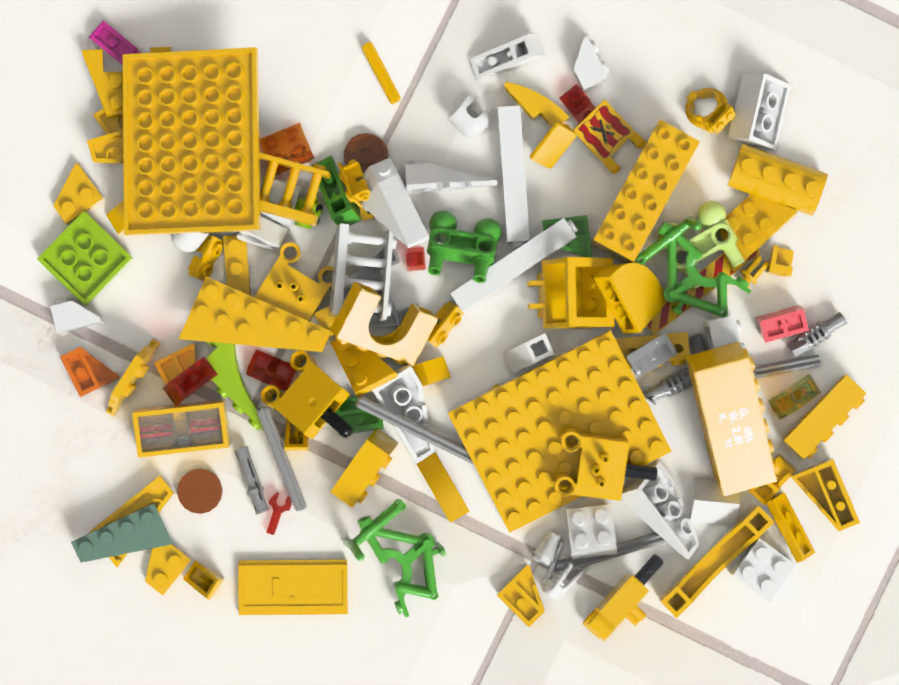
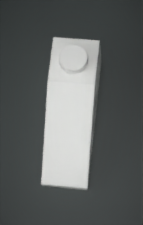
M526 34L470 58L478 80L545 56L539 35Z

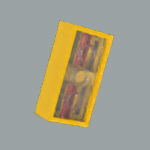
M225 399L135 409L132 413L138 458L229 448L231 444Z

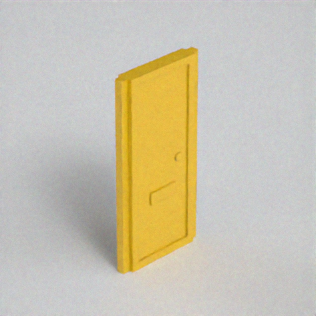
M347 559L239 560V615L348 614Z

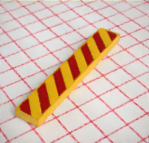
M757 250L734 272L731 270L729 260L724 252L699 273L706 278H714L719 272L732 276L761 252ZM700 286L694 290L690 288L684 293L702 299L716 287ZM679 301L675 303L667 302L647 324L646 327L652 335L657 334L680 316L671 309L672 305L676 306ZM684 303V305L681 308V310L683 311L682 313L688 310L691 306Z

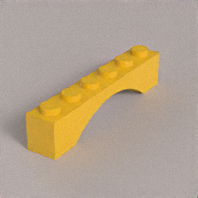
M755 505L659 601L678 618L723 569L775 522L760 506Z

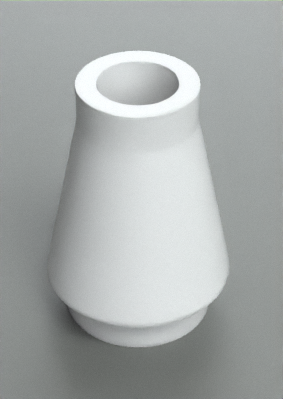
M549 531L533 552L535 554L533 560L549 567L550 563L554 562L561 537Z

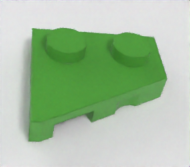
M587 215L566 217V221L571 219L578 229L575 233L577 238L561 249L583 257L592 258ZM563 218L542 220L543 231Z
M348 397L336 411L341 418L353 427L352 434L384 428L382 419L355 406L358 398Z

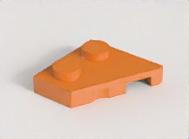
M78 347L60 356L80 398L120 378L117 373L110 370L82 347Z

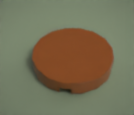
M370 133L358 134L351 138L344 150L345 164L348 165L350 160H356V162L360 163L363 174L369 166L389 158L388 149L383 140Z
M195 469L189 471L181 478L178 483L177 494L180 503L185 509L192 513L203 514L210 512L218 506L222 498L223 488L216 474L205 469Z

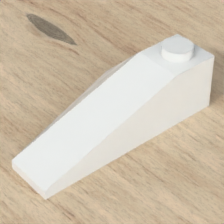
M391 158L369 166L364 173V177L359 179L364 178L371 192L368 200H361L362 208L365 211H369L380 224H384L408 248L428 240L429 236Z
M411 160L409 164L405 165L406 190L408 194L497 187V180L430 163H423V160Z
M410 365L394 369L398 375L397 378L371 390L379 405L431 430L427 416V407L423 397L422 384ZM392 425L416 464L435 453L434 445Z
M658 461L651 465V467H656L658 470L656 480L633 478L622 490V499L633 513L685 559H689L699 547L700 542L690 519L686 518L681 506L684 504L682 499H678L673 487L676 485L672 476L663 464Z

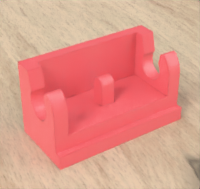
M799 305L755 317L761 330L760 335L765 343L809 331L804 309Z

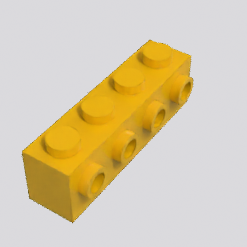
M688 332L667 334L677 351V355L667 361H671V365L685 364V356L690 355ZM662 334L616 338L615 340L625 358Z
M843 375L781 441L800 459H805L806 457L810 459L818 451L816 446L821 441L825 443L834 434L832 429L837 424L841 426L850 417L848 413L851 409L854 408L856 410L864 403L865 399L863 397L867 393L848 375Z

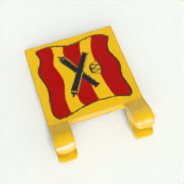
M605 99L573 129L577 137L612 174H616L621 168L610 157L628 139L636 148L641 149L646 145V141L632 129Z

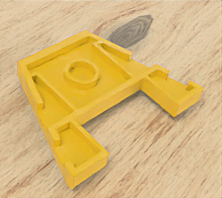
M150 47V53L171 52V47ZM103 49L82 50L83 58L106 116H123V71L104 72Z

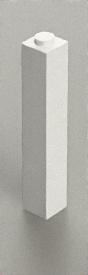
M520 105L503 106L497 108L506 237L507 244H512V247H521L530 241Z
M565 218L561 219L490 266L485 283H476L472 278L451 292V296L462 312L467 311L576 239L575 233L578 229L571 219L569 221H566Z

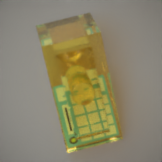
M807 374L776 394L768 402L781 420L802 408L819 395L821 391L810 374Z

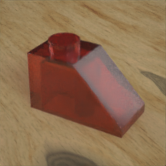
M202 357L172 379L162 389L175 406H178L218 374L206 358Z

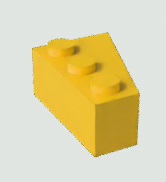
M374 430L330 493L352 508L357 502L361 504L368 495V492L365 490L369 484L373 487L381 476L378 474L381 467L387 468L393 459L390 455L399 443L381 430Z
M834 458L791 475V478L838 531L860 523Z

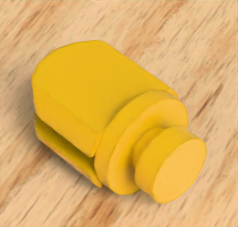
M758 255L745 270L742 269L740 271L743 276L741 278L748 283L751 282L756 285L757 278L770 263L764 261L751 276L750 273L763 258L761 255Z

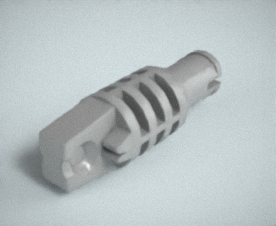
M838 312L824 322H817L815 326L812 325L809 331L800 333L787 346L793 356L797 357L804 352L806 353L814 349L813 347L819 346V343L825 342V339H830L834 331L848 323L842 313Z
M688 368L679 370L661 379L659 385L643 391V395L654 402L664 396L672 397L692 387Z

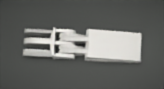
M260 216V230L236 232H238L237 238L239 240L279 252L287 234V228Z

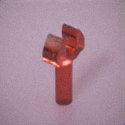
M279 492L275 493L269 500L273 513L266 533L275 535L281 514L285 511H290L292 507L290 496L286 498L283 506L277 504Z

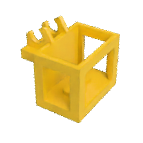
M563 257L542 260V273H537V281H528L527 287H539V303L529 304L528 309H538V318H543V329L614 327V315L594 279L602 269L613 265V258Z

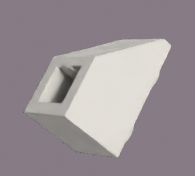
M588 36L583 38L573 69V74L582 92L607 80V73H609L605 61H600L597 56L599 50L594 40L590 41Z
M542 334L503 354L512 373H515L555 353L546 334Z

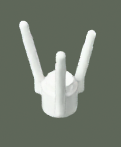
M563 541L559 542L554 562L551 563L548 573L542 581L545 584L542 591L555 600L560 595L563 596L590 568V566L584 567L565 586L563 580L572 569L573 564H569L559 578L553 576L551 579L564 544Z

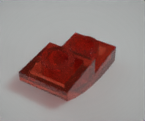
M577 84L559 98L578 124L595 109L591 100Z

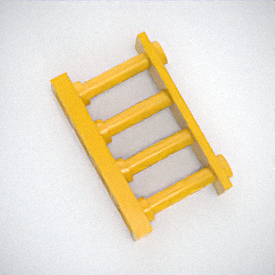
M259 149V160L269 162L260 192V212L316 227L318 217L313 215L314 211L312 209L321 177L330 179L331 174L329 171H326L327 167L313 164V167L260 153L261 149ZM280 165L291 168L282 201H279L277 205L269 203V194L277 166ZM302 171L313 175L304 207H301L300 211L291 209L292 205L290 203L299 172Z

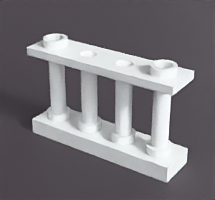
M340 223L336 226L329 316H337L346 299L343 298L344 289L352 287L354 281L381 291L380 304H377L374 313H379L378 321H385L387 316H390L391 303H388L392 249L396 248L397 238L389 229L385 231L384 237L352 233L349 230V224ZM351 242L383 245V259L350 256V253H347V246ZM358 265L382 268L381 281L348 278L345 275L346 267Z

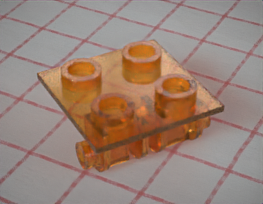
M300 123L259 139L264 154L300 164L311 163V160L315 159ZM278 165L275 175L279 176L280 173L288 169L291 170V168Z

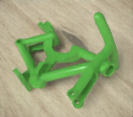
M687 216L684 221L674 227L664 221L658 230V233L662 235L661 238L637 255L636 262L643 265L667 246L668 286L664 289L663 295L666 301L670 303L679 301L676 306L672 305V311L681 315L683 312L681 308L685 303L722 318L727 317V284L736 285L749 294L751 292V289L748 288L750 283L739 276L735 280L724 272H719L714 278L701 276L695 267V260H700L702 253L682 235L690 227L696 231L700 230L702 227L701 223L692 216ZM676 242L688 252L686 255V269L689 276L677 283ZM696 284L703 287H717V305L684 292Z
M396 499L393 504L373 521L370 516L360 518L358 520L361 529L360 533L354 539H344L343 545L350 549L356 560L363 561L365 555L359 546L366 540L380 563H386L388 558H393L400 563L403 573L401 579L393 583L398 599L394 604L398 614L403 613L404 617L407 618L409 613L404 602L405 593L432 600L438 599L433 555L439 553L441 556H445L446 551L439 542L435 543L434 537L429 533H422L416 536L383 528L401 511L406 509V504L401 499ZM375 536L415 545L403 554L399 550L382 548ZM421 554L426 587L410 584L412 578L411 563Z

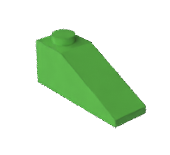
M329 156L315 163L327 167L326 171H329L331 174L330 179L321 177L319 184L331 219L337 226L340 223L351 226L361 221L355 202L351 203L345 194L347 188L339 178L338 173L340 171L333 157Z

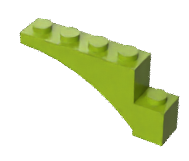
M206 342L211 347L216 345L217 348L198 366L202 370L199 374L208 383L212 380L218 386L215 390L223 398L228 396L234 402L232 407L239 414L244 412L250 418L248 422L256 430L261 428L264 431L257 414L258 408L252 401L239 370L236 344Z

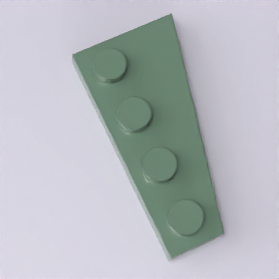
M155 503L71 542L80 563L174 544Z

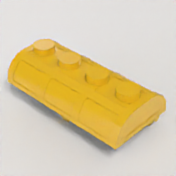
M741 144L727 186L813 216L823 193L828 174Z

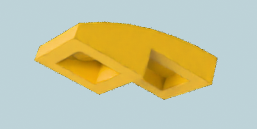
M780 454L775 458L778 472L775 473L776 482L748 489L763 505H766V502L780 490V487L796 471V468Z

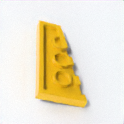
M160 475L88 533L152 503H155L160 512L174 492ZM127 554L112 556L109 559L118 567Z

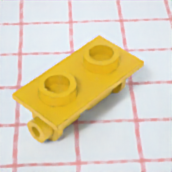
M354 159L348 161L346 166L337 163L340 169L338 175L342 183L346 185L347 190L345 194L351 203L355 202L359 207H363L361 200H368L371 192L364 178L357 181L364 177L360 163Z
M210 234L196 250L203 255L201 258L194 255L188 267V275L202 281L206 277L211 276L215 261L222 252L224 243L221 239Z
M451 301L447 304L444 303L435 315L441 321L439 324L436 322L427 341L438 348L440 344L446 341L448 333L452 328L460 323L464 312Z

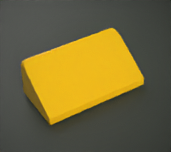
M556 122L530 154L529 158L551 169L576 138L577 134L567 124Z

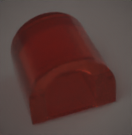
M424 247L408 248L405 251L407 271L426 270Z

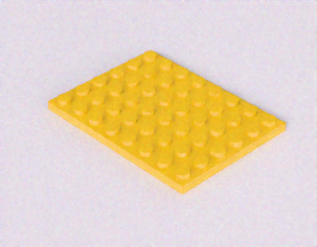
M256 47L123 54L124 235L260 230L258 49Z
M611 330L448 412L509 533L582 497L579 495L562 497L557 494L554 488V478L560 473H568L572 476L573 480H576L580 448L575 452H568L562 447L560 435L567 428L576 429L580 433L628 439V464L644 466L672 452ZM569 435L565 438V443L568 445H573L577 441L575 435ZM562 480L559 482L558 487L563 490L570 487L571 482Z

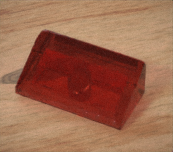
M256 349L248 365L246 375L266 384L274 385L286 392L290 387L296 370L292 368L290 363Z

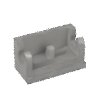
M663 333L627 355L625 359L636 377L640 378L676 356L677 351L667 334Z

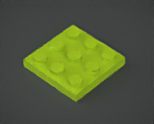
M83 211L37 258L84 306H87L133 259L86 211Z

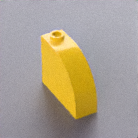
M639 263L609 265L594 277L623 334L640 333L668 302L664 298V290L651 270Z

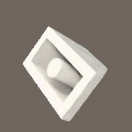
M69 298L56 300V305L50 306L57 333H64L104 322L102 317L75 301H69Z

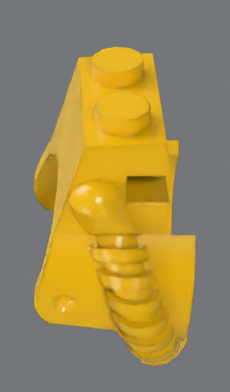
M702 88L697 90V92L692 90L686 97L688 99L685 105L687 119L694 126L709 133L714 132L718 134L736 115L724 94L717 89ZM700 97L701 99L714 98L718 103L712 113L702 117L701 115L694 114L695 105L693 102Z

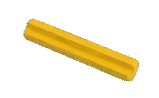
M368 42L364 44L362 51L390 104L398 103L401 100V96L373 43Z

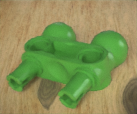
M441 210L434 213L429 221L430 235L427 253L430 255L428 273L436 276L440 275L443 260L475 265L473 281L485 283L488 267L494 263L497 243L502 236L500 224L494 219L483 218L475 225L474 233L456 230L457 220L451 212Z

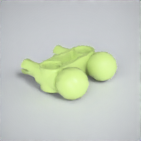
M710 200L704 202L698 209L697 218L707 230L689 240L702 253V258L695 260V267L697 262L719 250L725 252L733 268L742 264L745 260L736 246L738 238L726 219L725 208L717 201ZM669 223L673 227L679 225L677 223ZM721 228L726 229L728 232V238L725 241H720L717 237V232ZM684 231L682 235L686 238V232ZM676 242L678 272L681 271V273L684 272L687 277L689 274L686 269V263H681L678 260V253L686 250ZM696 284L692 288L694 290L700 287L701 285Z

